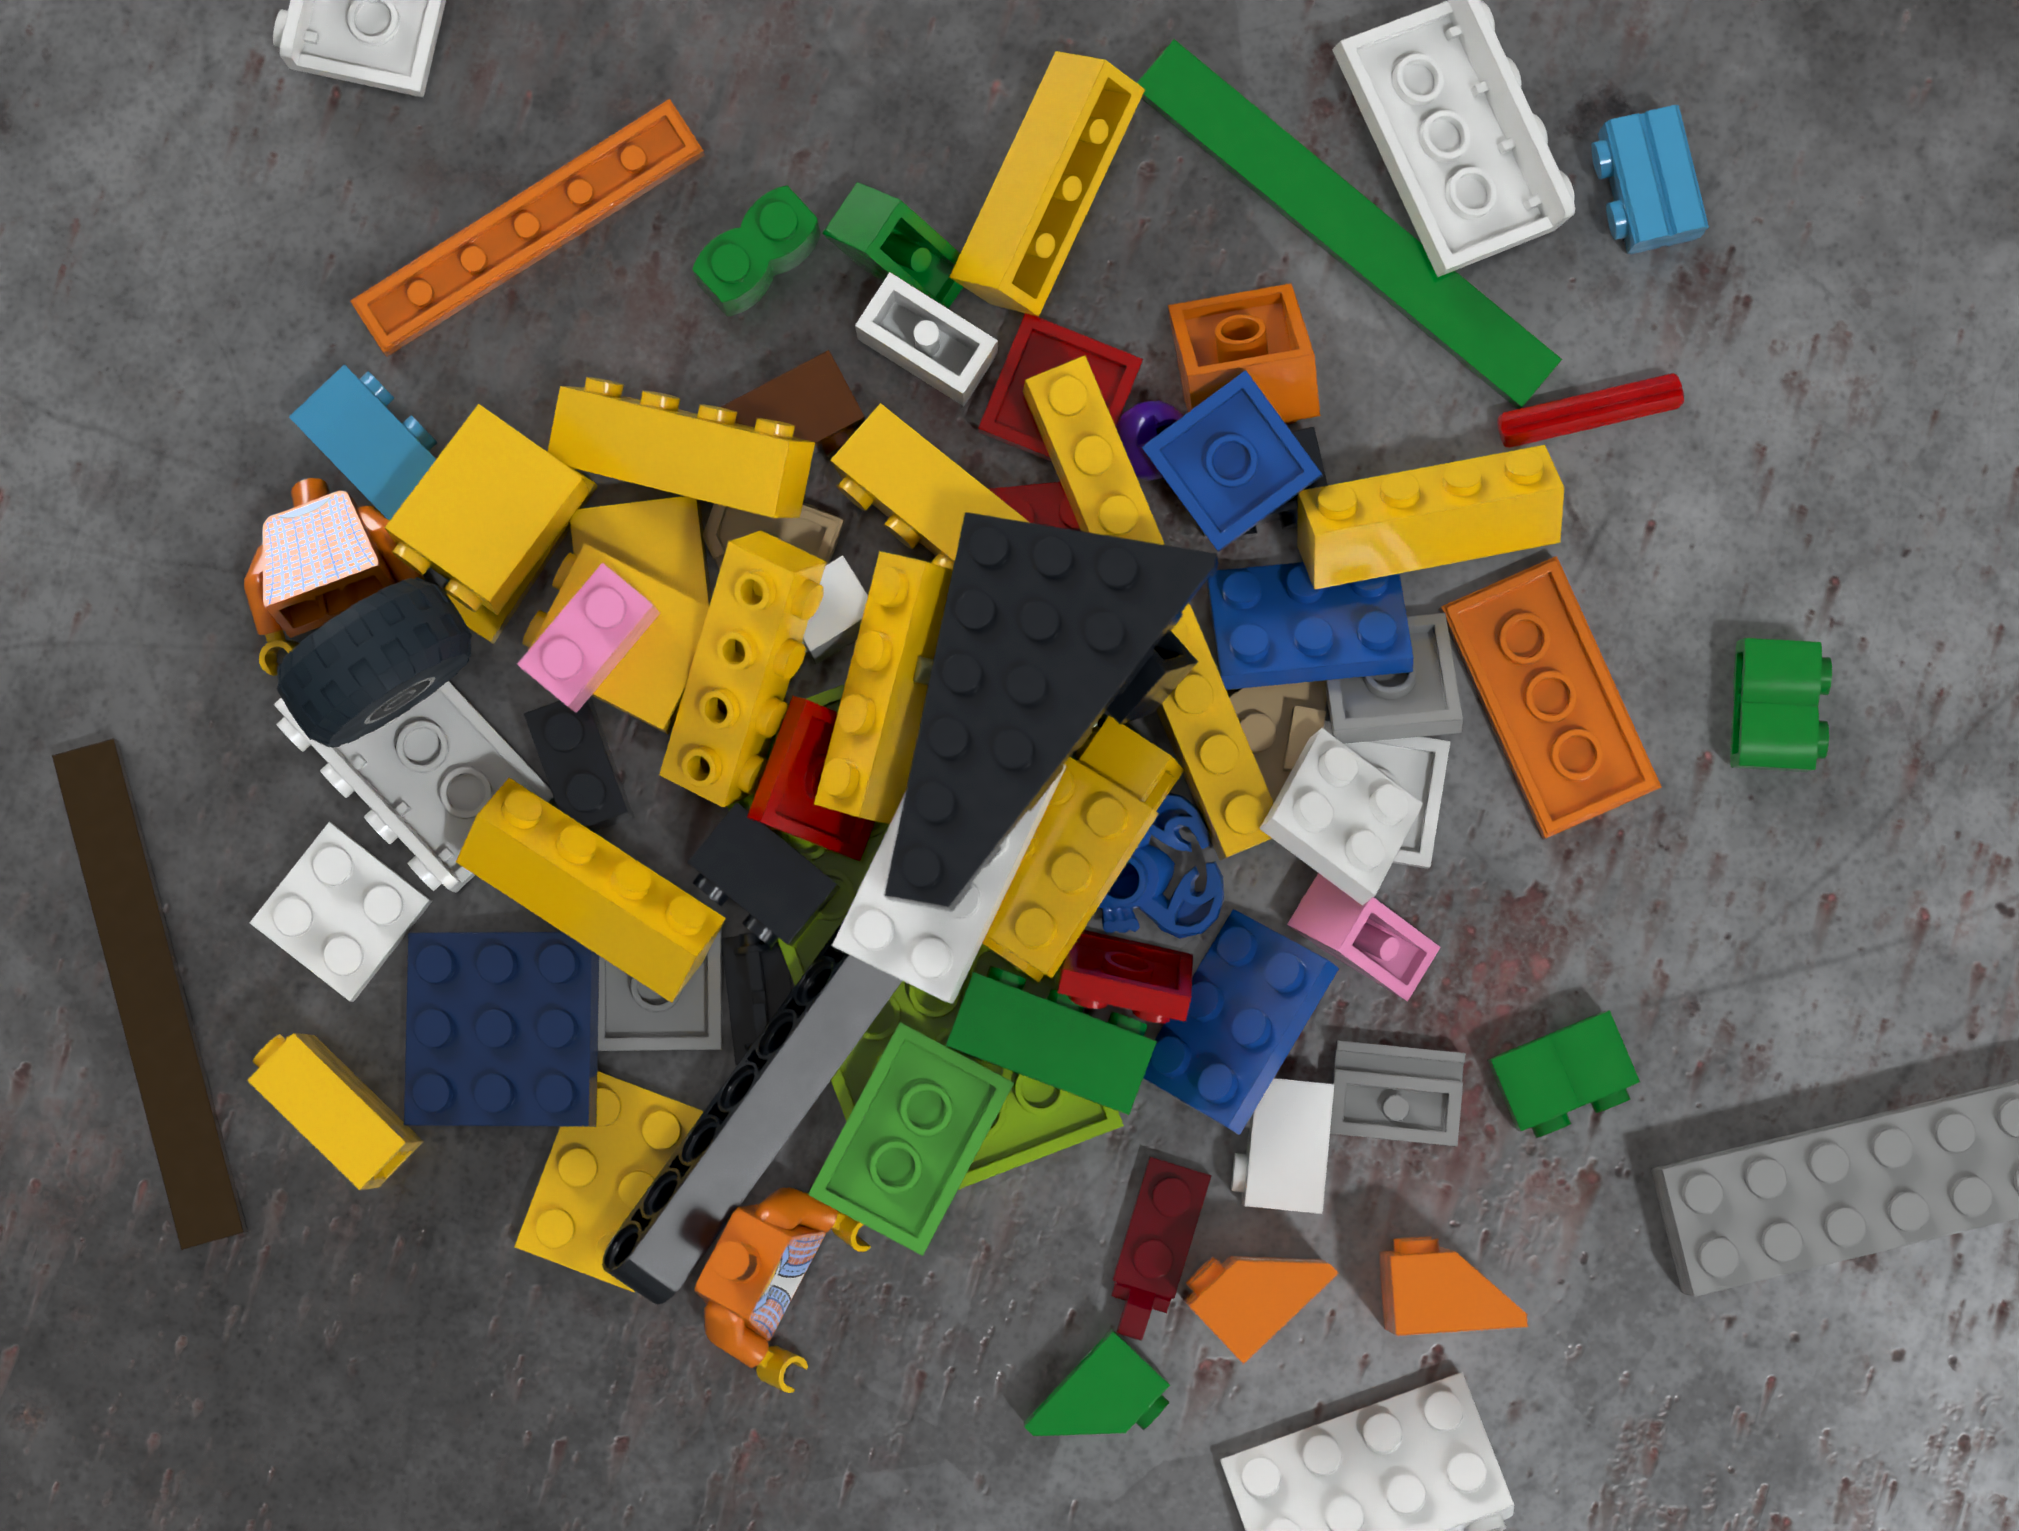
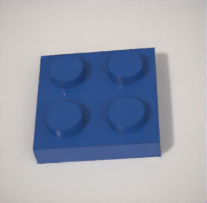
M1246 370L1142 446V449L1218 552L1323 476Z

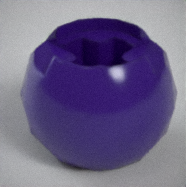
M1160 400L1137 403L1122 414L1116 426L1137 478L1146 481L1164 479L1142 449V446L1184 416L1171 404Z

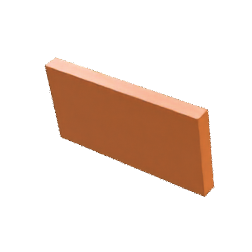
M1557 556L1439 608L1440 613H1446L1448 631L1543 840L1662 787Z

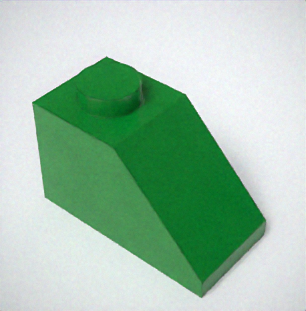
M857 182L822 233L857 265L882 282L890 272L947 309L950 308L963 288L962 285L949 278L960 252L902 200Z
M1111 1328L1026 1419L1024 1428L1033 1436L1127 1433L1135 1423L1142 1430H1145L1169 1404L1170 1401L1162 1394L1170 1384Z

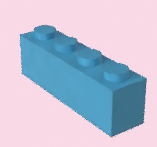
M344 364L296 409L289 418L388 520H391L435 462L436 458L429 451L438 442L412 415L401 423L386 408L395 398L369 371L358 379Z

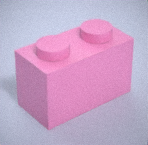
M602 563L517 665L577 713L658 617L660 612L651 602Z

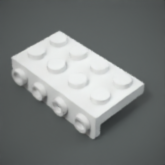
M290 0L289 9H281L277 15L273 32V45L280 48V57L289 69L424 98L446 0Z
M1448 0L1341 40L1332 49L1437 277L1553 232L1575 214L1572 184L1567 175L1557 167L1547 145L1548 136L1546 128L1541 119L1536 114H1533L1521 89L1519 70L1516 64L1509 57H1506L1495 34V22L1492 12L1485 2L1481 0Z
M450 681L442 685L428 698L422 700L381 728L351 743L335 748L327 747L312 739L310 740L297 724L282 698L274 704L284 715L276 724L280 730L302 752L310 745L318 751L328 762L320 770L325 778L345 798L355 791L366 802L371 810L364 816L365 820L387 843L392 844L399 838L414 853L415 856L407 864L433 891L443 884L449 891L457 893L475 876L456 863V860L477 814L509 777L551 804L555 801L551 788Z
M1463 1372L1220 1459L1245 1531H1503L1506 1529L1504 1520L1514 1514L1513 1500Z

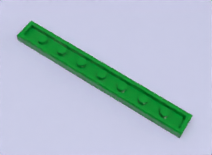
M1175 39L1137 82L1145 89L1141 98L1515 408L1521 409L1562 361L1557 354L1456 271L1437 277L1420 241Z

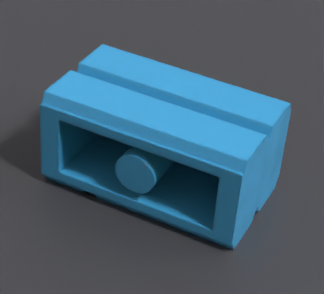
M1679 105L1658 108L1642 114L1636 113L1604 122L1598 132L1599 141L1592 142L1591 153L1598 178H1609L1614 202L1606 204V214L1613 239H1624L1627 254H1635L1701 238L1709 228Z

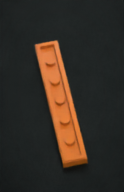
M668 99L353 298L350 302L384 355L388 357L704 157V151L672 101Z

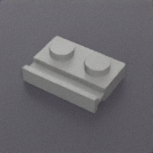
M1336 1041L1332 1076L1334 1095L1330 1134L1452 1147L1458 1146L1463 1090L1462 1078L1466 1053Z

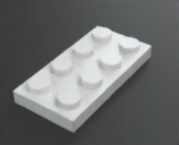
M1064 765L1063 771L1031 812L1028 810L1004 840L1000 846L1002 849L990 865L983 868L972 882V888L953 912L891 901L884 896L905 799L904 794L832 946L943 1001L953 1004L1066 769V765Z

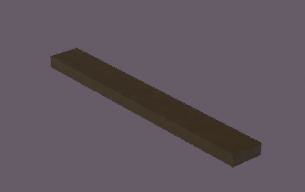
M113 738L52 755L181 1250L248 1232L119 741Z

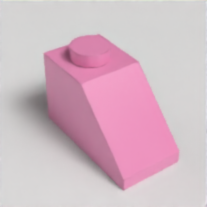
M1319 873L1287 923L1288 926L1326 953L1406 1001H1409L1441 948L1374 897L1364 905H1361Z

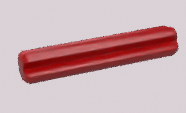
M1671 373L1504 412L1497 421L1498 431L1504 447L1512 448L1678 409L1684 403V391L1678 375Z

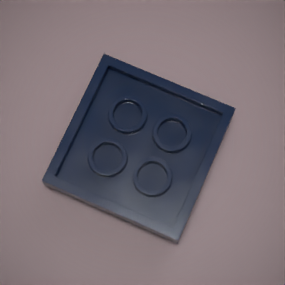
M563 932L408 933L404 1125L596 1127L599 955Z

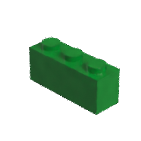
M990 966L986 977L973 972L946 1047L1123 1114H1130L1157 1042L1144 1037L1147 1024L1112 1011L1108 1022H1104L1083 1014L1085 1007L1075 1004L1069 999L1068 995L1059 994L1058 990L1050 989L1047 1000L1022 991L1027 979L994 966Z

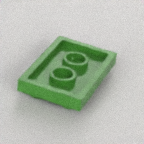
M899 1022L808 1195L923 1256L1014 1082Z

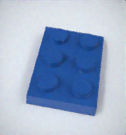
M1304 562L1217 570L1213 577L1209 576L1207 579L1218 671L1226 690L1413 672L1414 656L1400 573L1315 590Z
M1233 909L1192 977V994L1186 1021L1170 1019L1169 1022L1164 1023L1155 1038L1157 1042L1143 1079L1240 1135L1339 968L1328 959Z

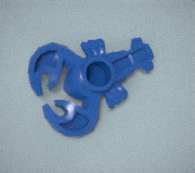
M1169 792L1156 811L1158 816L1097 908H1102V926L1106 933H1114L1115 931L1126 933L1129 930L1136 932L1140 925L1133 912L1134 908H1139L1161 931L1180 939L1204 933L1218 919L1224 901L1223 875L1216 861L1206 862L1207 882L1206 888L1203 891L1195 890V880L1200 875L1195 865L1185 873L1169 900L1163 892L1167 889L1173 877L1175 863L1165 852L1149 844L1152 835L1176 850L1192 852L1191 842L1183 839L1179 833V829L1185 826L1195 835L1201 849L1211 846L1210 832L1200 809L1184 796Z

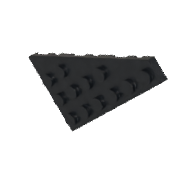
M965 512L884 893L888 900L951 912L955 910L972 888V882L983 868L990 865L1002 849L1000 846L1025 813L1028 810L1031 812L1063 771L1064 763L1075 750L1080 749L1093 732L1091 728L1118 694L1122 695L1153 655L1154 647L1164 634L1171 632L1183 616L1182 611L1209 576L1213 577L1216 574L1219 561L1216 553Z

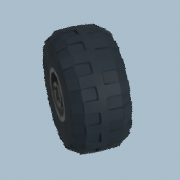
M418 577L415 579H405L362 599L341 614L330 619L322 627L302 640L296 648L283 658V662L278 666L277 690L289 712L310 740L312 739L327 747H339L381 728L422 700L428 698L442 685L450 681L469 662L472 634L455 605L439 585H434Z

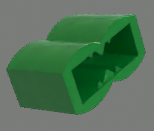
M788 185L767 192L749 208L739 228H734L718 235L703 248L692 269L697 284L727 317L746 311L763 297L770 287L774 275L790 271L811 254L821 235L818 218Z
M1743 638L1737 641L1733 679L1734 707L1731 725V768L1809 772L1816 769L1817 759L1826 758L1829 746V725L1827 721L1819 720L1818 705L1820 695H1828L1830 692L1832 661L1830 657H1822L1821 642Z
M1610 1010L1600 1012L1487 1059L1516 1130L1524 1131L1532 1128L1535 1138L1570 1125L1571 1121L1567 1113L1581 1106L1591 1103L1594 1112L1599 1113L1630 1100L1631 1098L1626 1088L1640 1082Z

